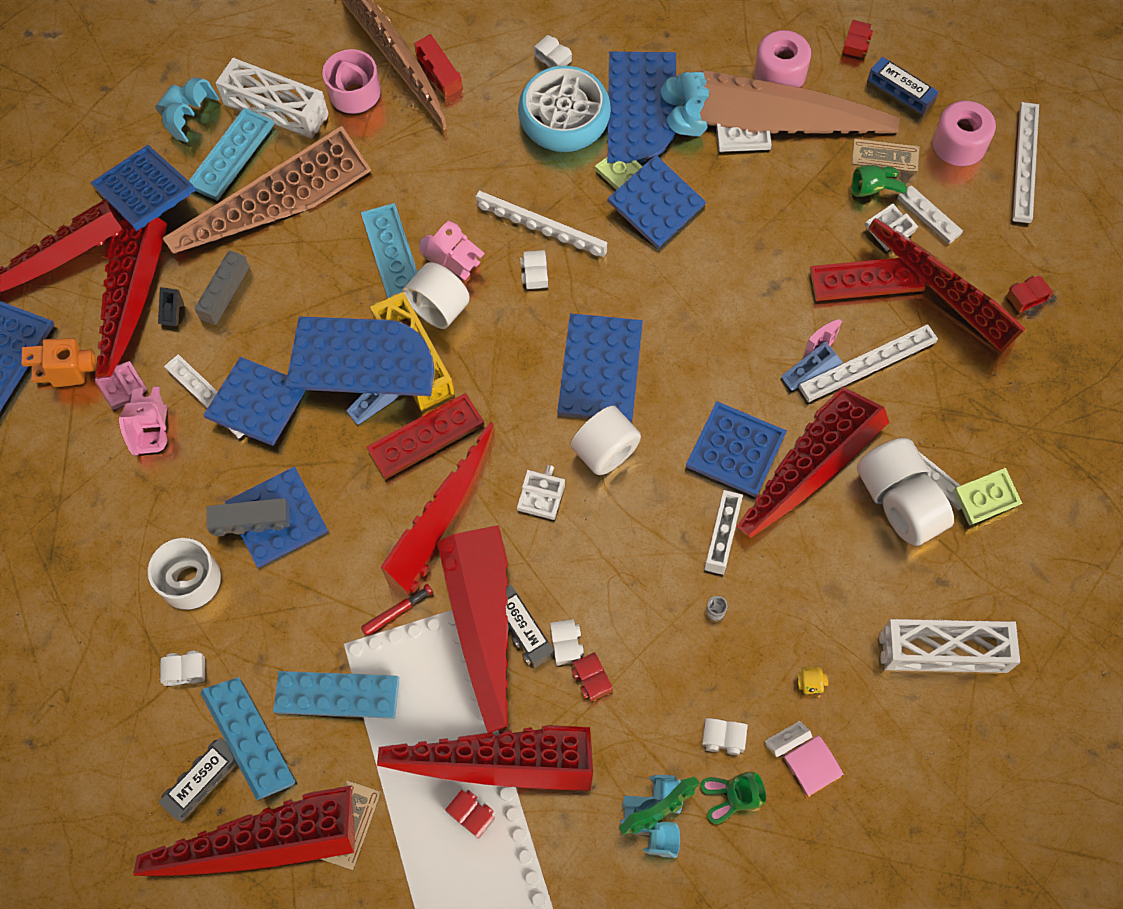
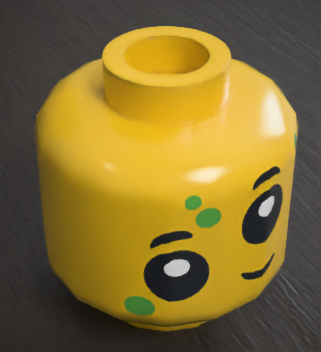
M818 666L802 668L801 673H798L799 690H803L804 694L823 693L824 686H828L827 673H823L821 667Z

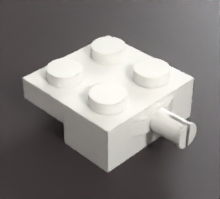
M891 204L865 223V227L868 229L873 219L877 218L906 237L912 235L918 228L907 213L903 215L894 204ZM872 233L884 249L889 251L890 249Z
M546 465L544 474L527 470L517 506L518 511L555 520L565 488V479L552 476L553 466Z

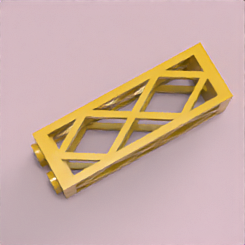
M405 293L394 294L390 298L376 302L371 306L373 319L399 322L407 318L411 324L410 327L427 343L434 361L435 380H433L431 396H413L421 412L455 397L452 379Z

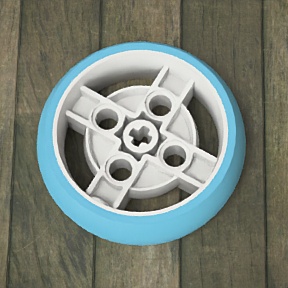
M574 66L551 67L535 75L524 87L518 104L519 119L526 134L538 145L557 152H572L592 144L605 130L611 112L609 96L603 84L593 74ZM587 96L590 97L594 102L588 101ZM533 115L540 116L544 124L539 122Z

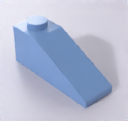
M825 341L781 377L788 387L794 390L799 388L801 383L838 367L843 361Z
M363 393L349 407L347 412L356 424H360L393 402L399 395Z

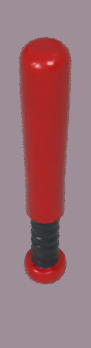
M425 584L421 591L410 598H405L363 624L361 630L364 635H371L411 608L414 603L426 595H432L431 587Z

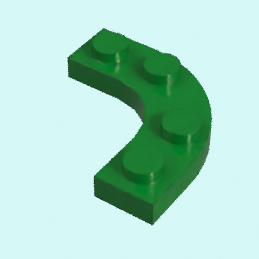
M695 776L682 779L671 793L658 804L644 811L630 814L620 825V831L625 835L632 832L636 834L644 828L647 830L652 829L657 825V821L670 812L675 813L683 807L682 802L695 794V788L700 782Z

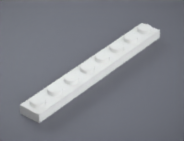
M1022 102L1020 105L1013 221L1031 223L1033 220L1039 104Z
M479 191L476 195L477 206L482 210H488L497 216L506 217L514 223H520L529 229L538 230L546 236H552L561 242L570 243L578 249L591 252L593 255L605 257L607 253V242L484 192Z
M927 324L801 383L799 389L809 403L936 343L938 338Z

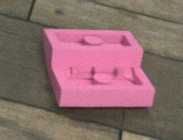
M840 319L832 321L817 330L809 338L803 357L805 358L825 341L831 346L837 337L842 321Z
M130 361L116 366L111 377L95 378V383L111 410L131 402L133 389L142 388L143 393L147 391L146 386Z
M819 735L783 756L792 774L797 777L807 796L844 775Z

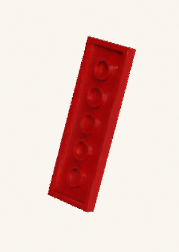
M900 258L810 267L816 301L924 291L925 289L924 281Z
M464 393L368 445L366 448L386 480L484 426L485 423L468 395Z

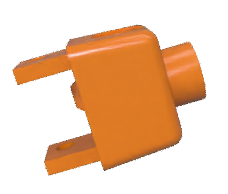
M74 338L43 339V346L22 347L21 364L23 367L32 366L31 381L33 383L49 382L54 388L81 385L85 382V372L96 370V359L93 349L81 350ZM33 356V359L27 360L28 357Z

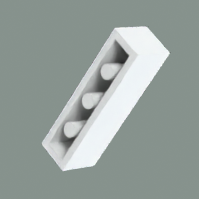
M723 491L704 569L706 571L724 575L741 506L742 494Z

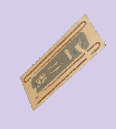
M854 139L852 164L876 165L879 167L892 166L896 169L918 172L919 146Z
M347 781L345 786H351L355 829L354 853L323 858L321 860L353 870L381 791Z

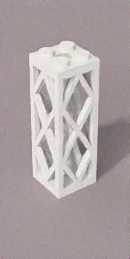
M232 58L216 81V86L224 105L239 111L247 108L273 120L275 125L311 139L315 133H318L321 124L328 117V110L322 91ZM256 74L263 84L250 75ZM289 89H295L303 100L290 92ZM261 93H263L266 98H264V97H262V96H259V95H256V94H261ZM245 99L254 104L256 107H250ZM280 99L290 103H282ZM295 108H301L303 111L295 110ZM283 113L286 114L288 117H290V118H291L292 120H294L295 122H288V120L285 118V116L283 115Z
M890 619L879 634L880 644H883L881 663L884 664L885 670L1008 673L1020 663L1016 622ZM926 636L941 637L948 642L940 645ZM918 638L936 650L928 654L909 642ZM981 638H996L997 647ZM971 639L990 651L983 655L965 645L964 642ZM904 646L918 655H906L902 653L901 647ZM959 647L972 656H959L951 650Z

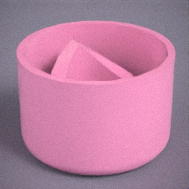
M788 30L774 31L766 35L758 45L754 66L755 79L800 88L806 80L811 60L809 43L798 33ZM786 54L792 56L793 58L780 59L777 57V55Z
M343 50L332 55L324 64L322 75L329 100L335 108L345 113L355 114L367 111L376 104L380 97L381 86L376 64L370 55L360 50ZM353 84H359L363 86L362 88L353 91L345 90V88Z
M959 101L949 105L942 112L932 138L936 154L947 163L957 166H968L977 163L985 155L996 129L994 116L985 106L973 101ZM957 123L973 127V132L962 130Z

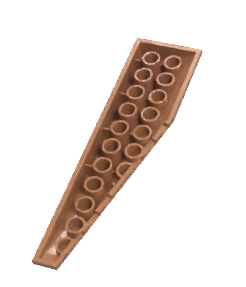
M342 0L442 129H447L444 114L424 71L405 41L392 26L389 17L382 13L381 7L378 4L376 5L374 0Z
M699 69V72L704 73V77L707 80L704 87L709 90V97L704 102L700 116L701 120L706 121L709 125L717 126V124H721V127L725 128L738 127L742 131L748 129V132L757 133V131L759 133H762V131H770V133H778V131H788V133H795L796 131H803L804 133H833V131H841V133H849V131H858L859 133H866L867 131H874V133L898 132L900 118L859 103L799 87Z
M340 126L171 232L163 240L174 254L314 208L372 170L343 126Z

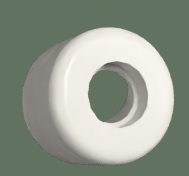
M433 262L426 263L402 289L413 310L426 322L440 329H446L467 306L470 299L468 290L462 281L446 267Z
M609 406L595 414L580 428L571 442V448L595 474L604 475L617 468L633 453L640 442L641 435L616 406Z
M908 438L894 439L876 447L866 454L857 466L861 479L877 504H883V496L888 490L915 474L923 473L929 477L931 475V471L915 444Z
M923 473L915 474L888 490L883 496V507L890 524L897 534L911 545H922L951 528L954 524L953 511L945 494L929 476Z
M189 538L173 539L160 546L153 554L148 566V578L151 586L168 604L179 609H195L203 606L214 597L221 582L220 568L216 560L204 545ZM190 567L197 569L196 576L192 580L177 582V578L183 570Z

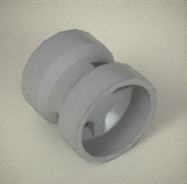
M721 596L711 597L706 607L708 618L714 621L721 620L727 611V601Z

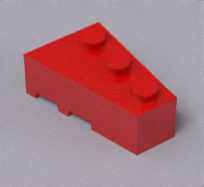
M432 34L414 43L418 63L425 75L445 98L462 89L461 81L463 79L461 74L455 70Z

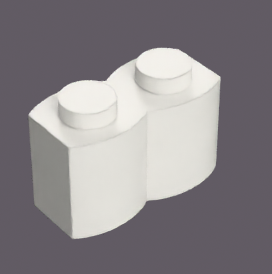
M547 35L534 46V56L549 68L567 66L572 61L571 50L559 44L555 37Z
M545 250L524 252V258H520L521 269L525 268V273H522V283L526 284L527 289L548 288Z
M574 619L550 623L556 665L571 664L581 659L580 656H584L583 645L578 644L577 637L581 636L579 624L575 625Z
M189 651L186 655L179 656L177 653H170L166 657L161 658V683L164 686L205 681V657L202 653Z
M706 718L702 746L711 752H718L719 749L727 750L728 754L740 755V752L744 753L748 725Z

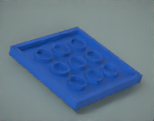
M657 155L650 159L607 199V202L657 249L706 204V201Z
M239 357L205 411L204 418L273 446L306 390L288 389L285 386L287 375Z
M716 401L686 463V467L757 498L787 430Z
M295 466L224 501L225 504L286 498L290 505V527H284L283 530L265 529L263 532L246 531L241 534L257 568L329 532Z

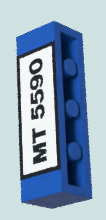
M883 56L870 69L867 79L922 115L935 103L939 93L935 88Z

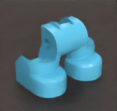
M684 72L678 75V77H670L661 87V95L664 100L669 104L677 106L668 115L667 123L678 134L701 136L708 128L706 121H702L700 116L704 102L709 97V90L704 87L707 83L704 73Z
M194 77L188 80L182 88L171 85L156 104L155 108L162 116L164 127L175 139L184 142L189 141L181 130L186 123L182 116L184 114L194 116L195 114L188 105L191 104L200 108V103L205 97L219 101V96L207 80Z
M653 775L648 777L653 785V797L624 796L622 808L625 809L624 819L620 820V823L622 824L630 814L644 811L658 804L681 781L675 775ZM660 822L650 830L644 828L634 834L650 835L648 848L642 850L647 854L677 858L680 849V829L678 824Z

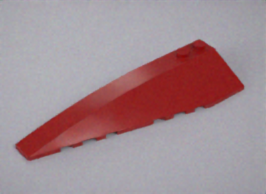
M105 199L72 218L73 222L70 226L63 224L57 228L56 235L48 234L40 241L41 244L39 246L33 244L9 260L11 263L7 267L0 266V292L36 278L75 258L88 249L105 243V239L119 235L122 225L112 206Z
M154 218L145 227L137 231L126 220H121V233L116 237H110L106 252V258L109 259V262L105 265L107 279L103 283V286L106 287V292L102 295L100 319L103 320V325L99 329V333L102 334V340L98 342V349L101 351L100 355L97 356L95 374L97 379L112 376L139 320L166 233L167 223L160 218Z
M877 218L873 219L868 229L998 351L1003 353L1025 331V328L1002 306L968 283L940 259Z
M842 387L814 414L816 418L814 422L807 424L803 436L798 437L794 449L789 450L775 470L773 479L768 480L765 485L766 489L762 495L759 494L757 496L753 508L748 509L736 528L751 538L810 496L890 423L885 408Z
M490 422L477 438V445L469 448L466 459H461L458 462L457 471H451L434 493L433 502L428 501L425 504L423 515L415 517L412 521V529L404 531L382 564L381 569L388 585L405 596L409 597L411 593L416 592L422 576L425 577L430 570L429 565L439 551L437 541L448 537L460 516L488 453L495 432L494 423Z
M498 525L456 533L437 541L463 655L480 712L489 734L508 727V699H506V688H508V680L506 679V668H508V659L506 658V649H508V616L506 615V606L508 605L506 586H508V577H506V568H508V559Z
M546 725L542 726V729L523 728L522 732L512 733V730H507L499 735L483 733L460 736L458 740L448 741V738L439 739V742L427 744V741H421L414 746H408L406 743L382 746L378 749L377 766L417 775L475 784L591 791L593 778L590 727Z
M351 786L310 792L302 795L303 800L293 802L290 799L283 802V805L274 809L268 807L263 809L258 815L253 816L249 814L219 825L217 830L208 833L205 830L197 833L198 836L189 840L183 838L176 841L173 846L166 848L164 845L139 854L136 857L133 874L134 876H166L232 872L352 854L355 848V829Z

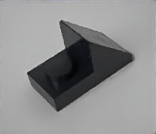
M160 287L158 324L178 326L179 307L184 306L178 289Z

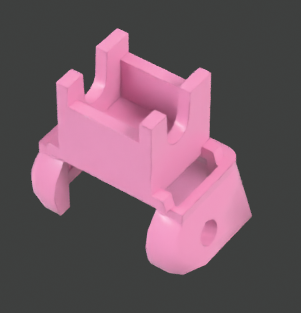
M447 221L434 236H424L419 246L420 252L425 259L446 268L448 267L464 281L471 274L469 271L480 264L476 256L481 259L485 254L470 242L467 236L461 232L460 227L452 221ZM445 231H451L452 235L448 236Z
M153 387L151 395L148 397H143L142 388L133 389L131 402L124 405L119 417L123 438L129 451L134 456L142 453L159 452L167 445V435L164 431L166 430L167 404L164 405L162 401L160 387ZM161 427L160 431L143 433V428Z

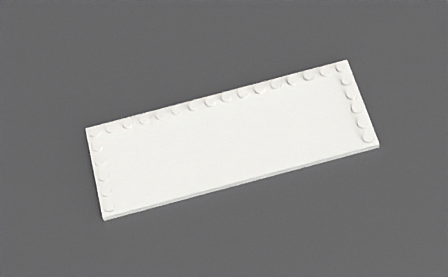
M452 610L344 644L352 674L400 677L395 719L364 717L376 766L378 749L382 746L405 743L408 746H414L421 741H427V744L437 743L439 739L448 738V741L458 740L460 736L487 733L463 655ZM498 730L492 732L494 735H499ZM377 766L415 909H553L516 787L459 782ZM461 789L464 792L470 790L478 797L477 803L481 806L485 803L494 811L492 815L495 817V820L480 839H477L445 811Z

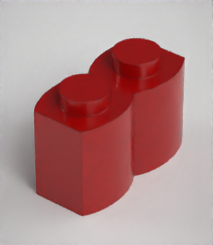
M852 19L842 53L862 58L863 53L867 54L870 43L866 42L871 40L873 30L870 29L872 24Z
M1040 275L1036 277L1031 276L1023 283L1013 284L1006 296L1020 313L1047 301L1053 294V291Z
M595 652L573 662L574 668L571 671L575 680H580L582 684L580 690L585 699L589 698L590 702L613 692L609 678Z
M461 789L445 811L477 839H480L495 820V817L492 815L494 811L485 803L483 806L477 803L478 797L470 790L464 792Z

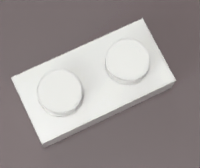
M798 721L765 740L767 748L778 757L812 738V734L801 721Z

